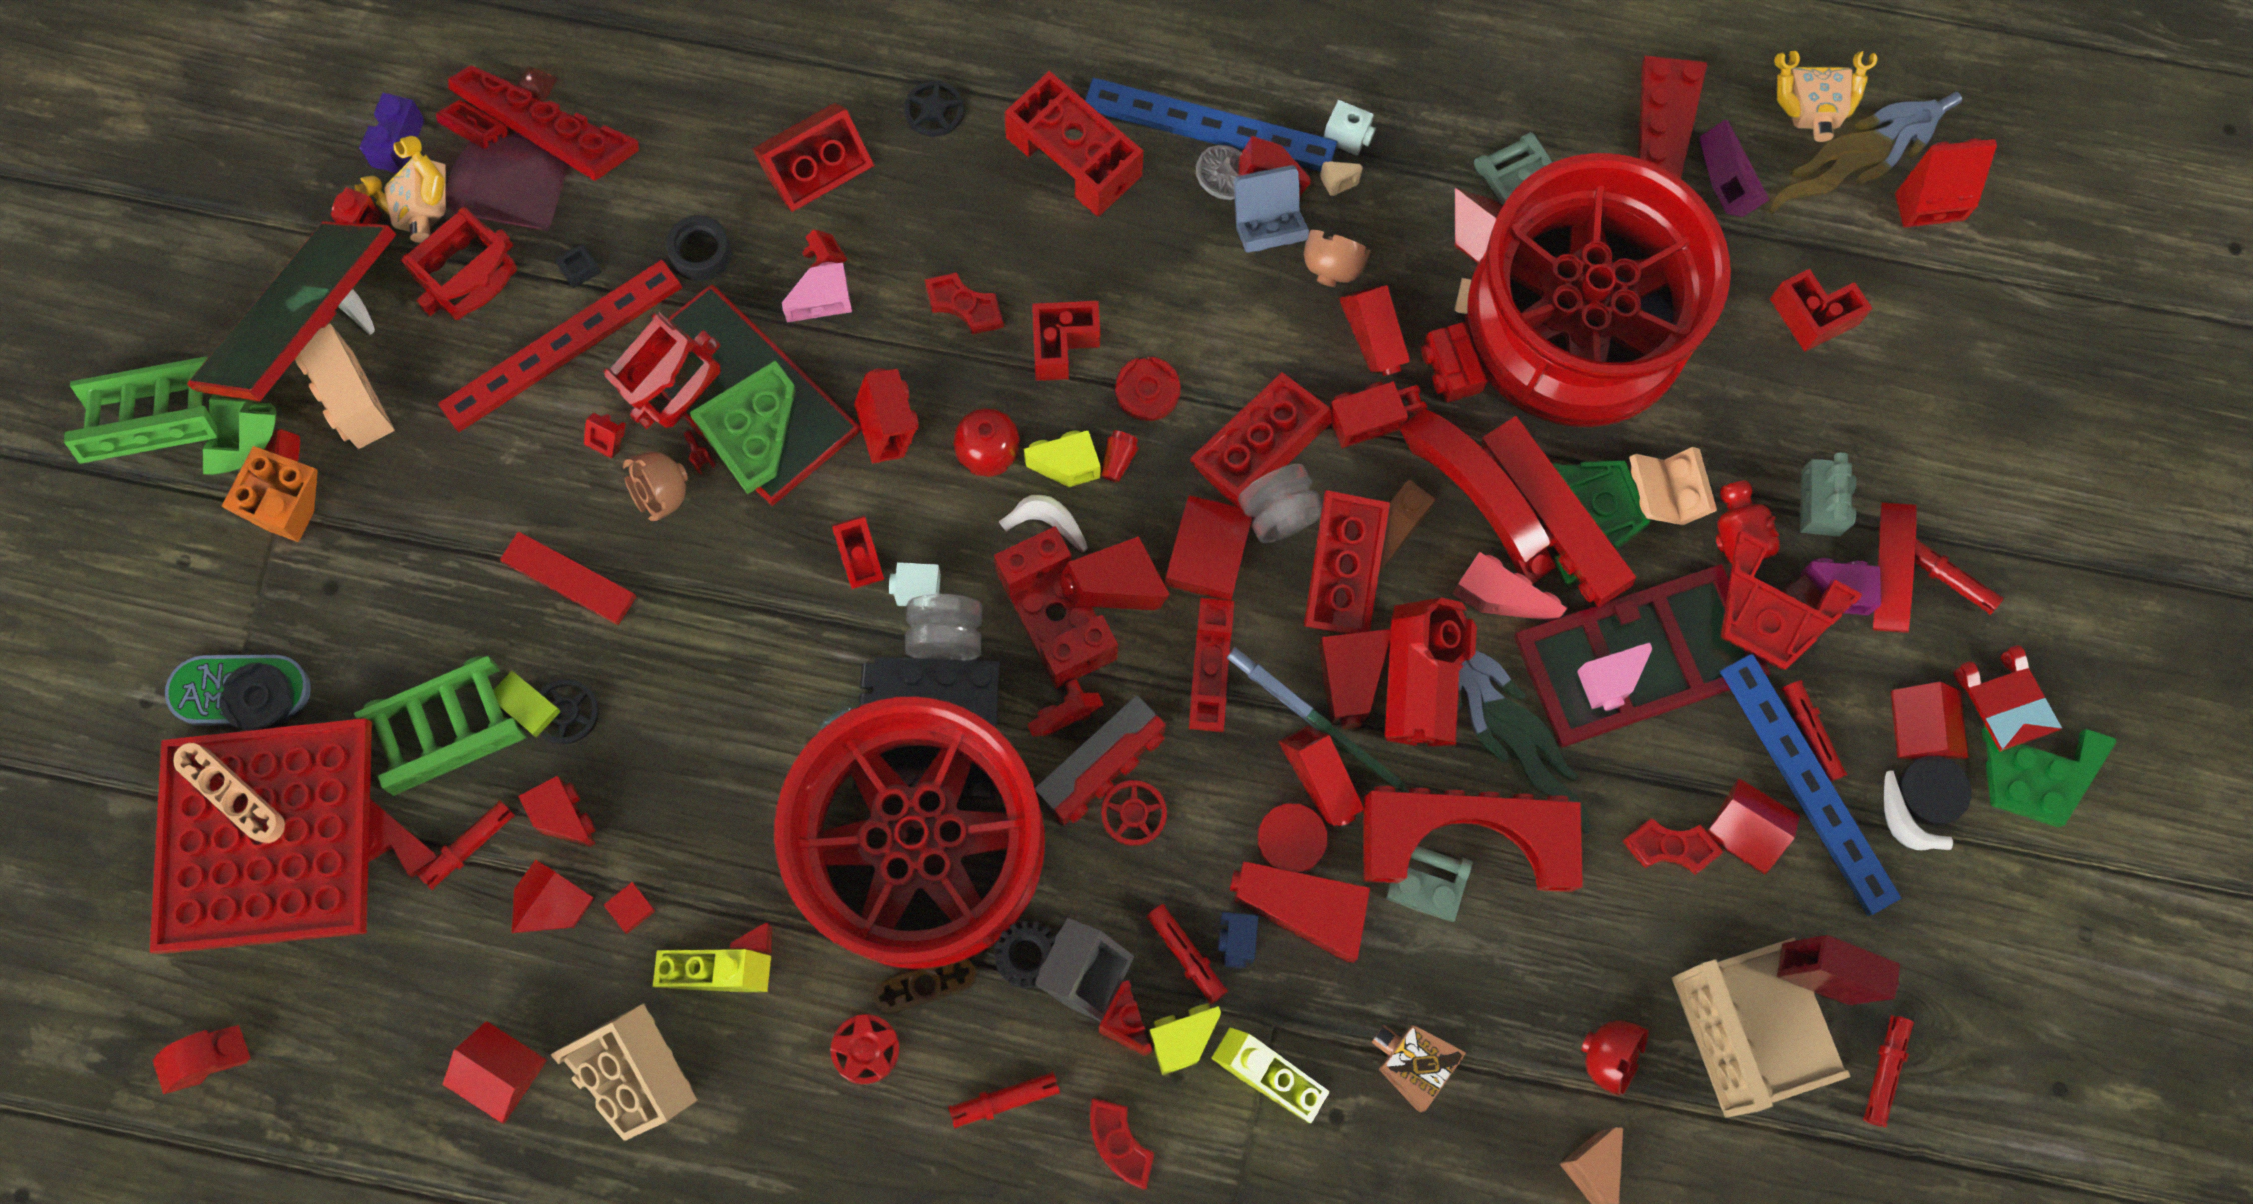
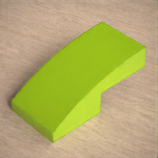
M513 671L493 690L500 708L535 737L561 712Z

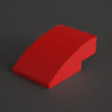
M1189 495L1170 559L1165 586L1231 601L1254 511Z

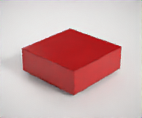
M633 882L603 905L626 934L656 911Z

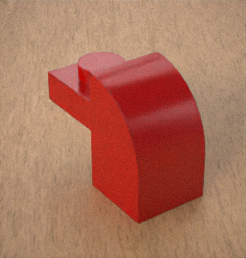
M236 1025L208 1033L207 1030L200 1031L177 1040L163 1048L152 1062L163 1094H168L199 1085L209 1074L246 1064L251 1058L240 1026Z

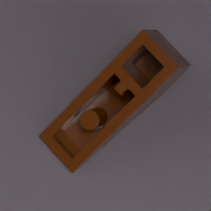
M1409 479L1390 501L1379 574L1427 517L1436 500Z

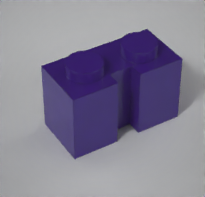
M383 92L374 112L378 125L375 127L368 126L359 148L371 167L398 173L407 164L409 157L400 158L396 154L393 145L395 142L400 141L401 138L407 136L418 138L425 119L414 100Z

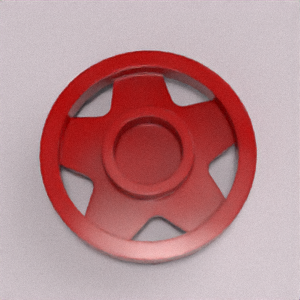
M863 1014L854 1016L839 1026L832 1038L830 1052L836 1070L845 1079L856 1084H872L884 1079L891 1073L898 1061L900 1047L898 1037L887 1021L875 1015ZM871 1022L880 1024L886 1030L875 1032ZM854 1024L851 1035H842L847 1028ZM893 1045V1055L888 1063L884 1052ZM837 1052L847 1057L844 1069L839 1063ZM865 1069H869L876 1074L867 1078L859 1077Z

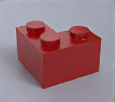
M1810 269L1783 281L1770 298V301L1804 352L1858 326L1873 309L1855 282L1827 295Z
M1080 301L1032 304L1036 381L1069 379L1068 349L1100 348L1099 302Z

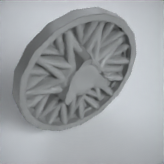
M1224 145L1212 146L1202 152L1196 163V176L1200 185L1209 194L1217 198L1235 199L1234 180L1238 177L1239 156L1242 152L1231 146Z

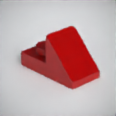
M865 515L832 524L831 526L851 589L884 580Z

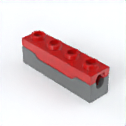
M1136 695L1035 788L1038 800L1053 816H1056V819L1063 826L1070 820L1076 823L1089 810L1086 805L1095 797L1100 800L1106 796L1114 787L1112 781L1119 774L1128 775L1140 763L1137 758L1146 749L1151 753L1164 741L1165 737L1163 734L1165 733L1166 724Z

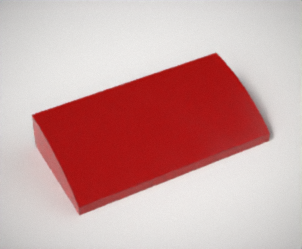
M1281 372L1190 458V462L1236 507L1243 508L1332 423L1331 410L1327 405Z

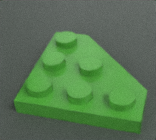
M776 360L690 412L695 424L747 494L777 476L793 404L794 384Z

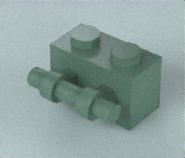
M1847 453L1834 454V461L1811 459L1801 470L1800 533L1840 537L1854 525L1856 508L1852 506V495L1856 489V476L1852 475V463H1848Z

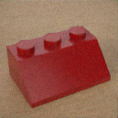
M837 103L831 104L752 148L767 178L790 212L799 209L874 166L847 109Z

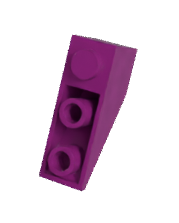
M1727 119L1699 137L1712 187L1727 214L1744 217L1769 200Z

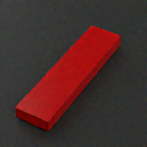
M519 531L499 559L510 568L618 626L637 598L629 590Z

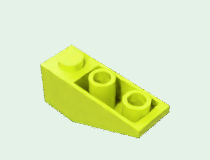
M746 949L657 950L653 987L724 992H768L771 956Z
M1231 1027L1211 1058L1245 1083L1309 1123L1313 1121L1329 1093L1328 1090L1255 1037Z

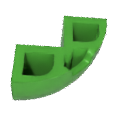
M212 394L209 398V414L218 427V438L209 439L203 447V474H222L239 469L243 466L253 446L264 449L275 427L276 408L271 403H256L254 400Z

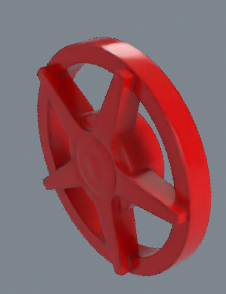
M1129 780L1117 784L1107 793L1102 803L1101 819L1106 832L1115 841L1127 846H1141L1150 843L1162 832L1167 819V807L1163 796L1155 787L1143 781ZM1132 787L1131 798L1122 805L1109 802L1118 791ZM1137 787L1153 794L1159 804L1147 806L1142 800L1138 799ZM1107 808L1120 814L1122 824L1117 832L1111 828L1107 820ZM1161 809L1160 824L1151 834L1145 823L1148 814ZM1130 827L1139 828L1146 837L1131 840L1121 837V835Z

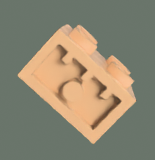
M1691 447L1665 460L1640 454H1634L1629 457L1632 466L1631 475L1637 484L1640 495V508L1647 519L1685 525L1717 511L1699 448Z

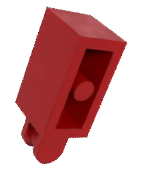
M1394 381L1384 385L1382 382H1377L1369 385L1362 392L1355 394L1345 392L1336 396L1331 401L1330 410L1332 426L1341 448L1399 431V427L1407 421L1408 417L1418 414L1423 409H1427L1426 402L1420 399L1419 393L1421 390L1419 386L1415 385L1397 390ZM1407 400L1408 406L1404 407L1402 401Z

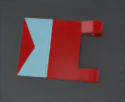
M2012 646L2001 655V661L2012 672L2005 676L1981 683L1978 668L1972 661L1963 663L1960 668L1954 671L1953 675L1956 681L1968 692L1999 752L2062 729L2028 667L2026 653L2022 646Z

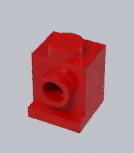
M348 187L336 196L332 212L330 213L335 222L361 224L359 220L363 214L367 216L362 224H377L382 215L370 196Z

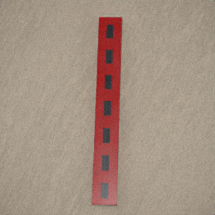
M660 260L445 398L438 405L459 433L682 289V286L665 262Z

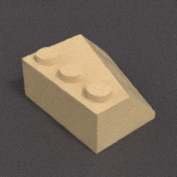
M644 1003L550 1054L558 1064L564 1061L575 1073L571 1080L579 1089L586 1087L596 1098V1109L624 1141L667 1122L697 1101L691 1090L690 1083L681 1072L671 1049L666 1045Z

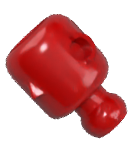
M1747 480L1722 486L1720 489V498L1727 505L1728 512L1722 514L1718 519L1717 528L1719 534L1716 535V543L1719 550L1725 553L1727 560L1731 564L1736 536L1740 531H1744L1770 545L1763 560L1776 555L1780 548L1779 533L1774 523L1776 518L1772 516L1767 506L1752 504L1751 495L1753 489Z

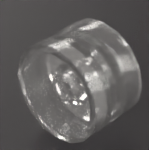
M1293 464L1272 471L1250 484L1239 495L1238 501L1248 517H1255L1252 528L1260 542L1271 543L1284 539L1308 527L1321 517L1323 500L1316 490H1309L1313 481L1303 464Z
M932 594L912 598L907 602L906 610L907 624L913 627L905 634L906 654L913 658L976 659L981 655L982 637L975 629L982 625V604L972 598L951 594Z

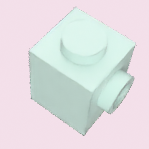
M1338 100L1326 125L1324 138L1337 141V148L1358 156L1362 146H1369L1374 135L1375 128L1371 127L1374 114Z
M897 562L896 574L891 573L889 579V594H894L897 606L938 608L941 577L939 565Z

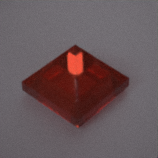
M528 65L516 86L532 92V98L544 102L556 83L557 78Z

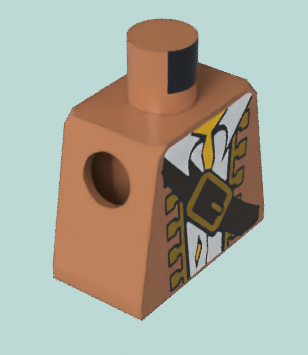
M1383 1025L1372 1040L1374 1045L1388 1055L1379 1067V1070L1420 1113L1427 1110L1466 1054L1459 1048L1414 1025L1408 1027L1401 1037Z

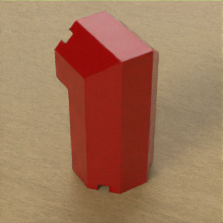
M1441 597L1394 605L1391 621L1385 739L1387 742L1417 746V743H1427L1428 747L1456 745L1460 670L1464 666L1461 664L1465 660H1470L1475 655L1477 626L1473 619H1467L1463 611L1467 610L1463 602Z

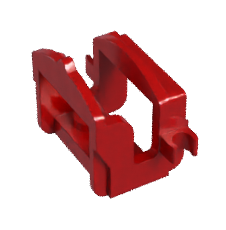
M461 207L453 217L410 253H406L403 259H401L413 279L426 291L416 300L421 305V309L429 316H432L442 308L453 319L459 320L467 313L482 307L492 300L517 271V266L513 259L506 253L514 246L509 240L510 237L502 229L494 233L466 207ZM475 238L485 250L443 286L437 283L430 274L440 270L452 255L458 250L466 248L470 244L471 239ZM469 293L455 306L449 301Z
M659 312L651 316L653 320L610 369L606 368L603 371L605 373L604 376L617 388L619 394L635 407L629 414L636 423L639 422L645 429H648L655 421L664 428L673 427L721 372L720 364L712 357L721 345L714 337H711L705 330H702L693 340L685 331ZM693 351L704 364L664 410L661 411L651 400L665 388H670L675 384V377L683 366L688 352Z

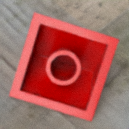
M1935 682L1891 691L1897 758L1920 759L1925 756H1942L1947 759L1968 758L1960 690L1942 682Z
M1738 778L1706 832L1720 847L1761 873L1767 874L1795 839L1800 815Z
M485 1021L454 1049L443 1085L502 1124H505L547 1062V1059L490 1022Z

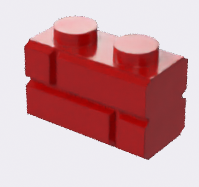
M1462 322L1429 332L1424 341V346L1421 347V353L1425 364H1431L1435 373L1433 375V385L1438 394L1443 393L1447 403L1481 393L1488 380L1465 323Z

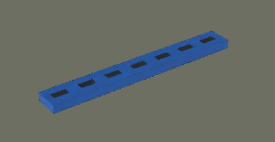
M1094 77L1085 100L1102 115L1216 145L1231 146L1239 151H1243L1251 136H1255L1282 145L1300 167L1321 172L1324 162H1332L1337 144L1335 140Z
M1750 654L1721 670V675L1867 916L1873 915L1902 899L1754 655Z

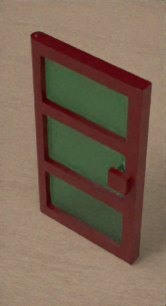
M1722 564L1612 600L1600 608L1595 606L1517 632L1514 635L1515 642L1560 748L1731 690L1720 671L1751 653L1721 638L1729 587V579ZM1650 643L1652 651L1634 691L1624 699L1625 704L1605 711L1603 706L1592 709L1577 671L1586 662ZM1754 655L1766 677H1770V670L1766 661Z

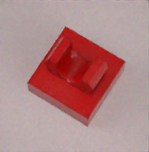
M814 229L805 237L810 246L803 250V256L807 258L817 256L816 262L810 268L817 267L825 262L845 263L847 261L846 256L832 234Z
M592 413L586 419L583 444L612 459L620 452L621 439L625 435L626 423L621 422L618 425L610 421L611 415L609 414L600 416Z

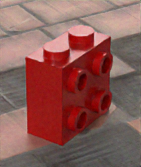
M877 368L865 374L854 403L872 463L904 458L909 445L912 444L915 431L918 430L917 414L914 410L910 409L908 403V385L905 380H901L898 369L886 370L885 368Z

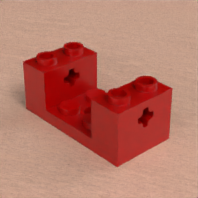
M1048 71L1004 112L1006 138L1027 157H1030L1040 148L1075 178V198L1097 217L1103 214L1142 177L1144 150L1051 71ZM1071 129H1077L1083 135L1077 140H1071L1065 136V133Z
M1056 526L994 555L996 573L1055 689L1117 660L1118 643L1103 615L1097 617L1092 607L1075 606L1070 596H1067L1062 590L1060 575L1067 563L1071 561V554ZM1053 606H1060L1065 610L1066 615L1060 621H1051L1046 615L1047 610Z

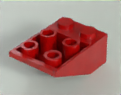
M1973 138L1963 143L1950 144L1949 142H1939L1932 145L1895 192L1903 227L1965 221L1979 205L1997 147L1996 139L1981 140L1980 138Z

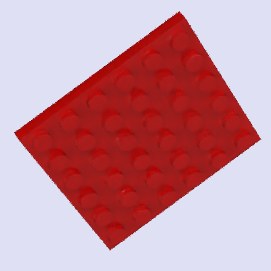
M363 718L161 740L150 953L164 954L367 934L372 721ZM188 743H195L210 750L282 816L285 827L280 838L271 843H262L244 833L176 770L173 760L177 750ZM193 754L190 757L191 766L203 770L205 766L197 762L195 759L196 755ZM222 773L215 774L210 780V789L212 791H217L223 786L225 779ZM246 794L240 795L234 801L233 808L236 813L244 811L248 806ZM257 815L252 818L262 825V831H268V820Z

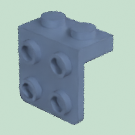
M1290 165L1241 175L1235 178L1236 230L1246 253L1262 251L1281 245H1291L1307 240L1309 229L1300 212L1299 172L1295 166Z

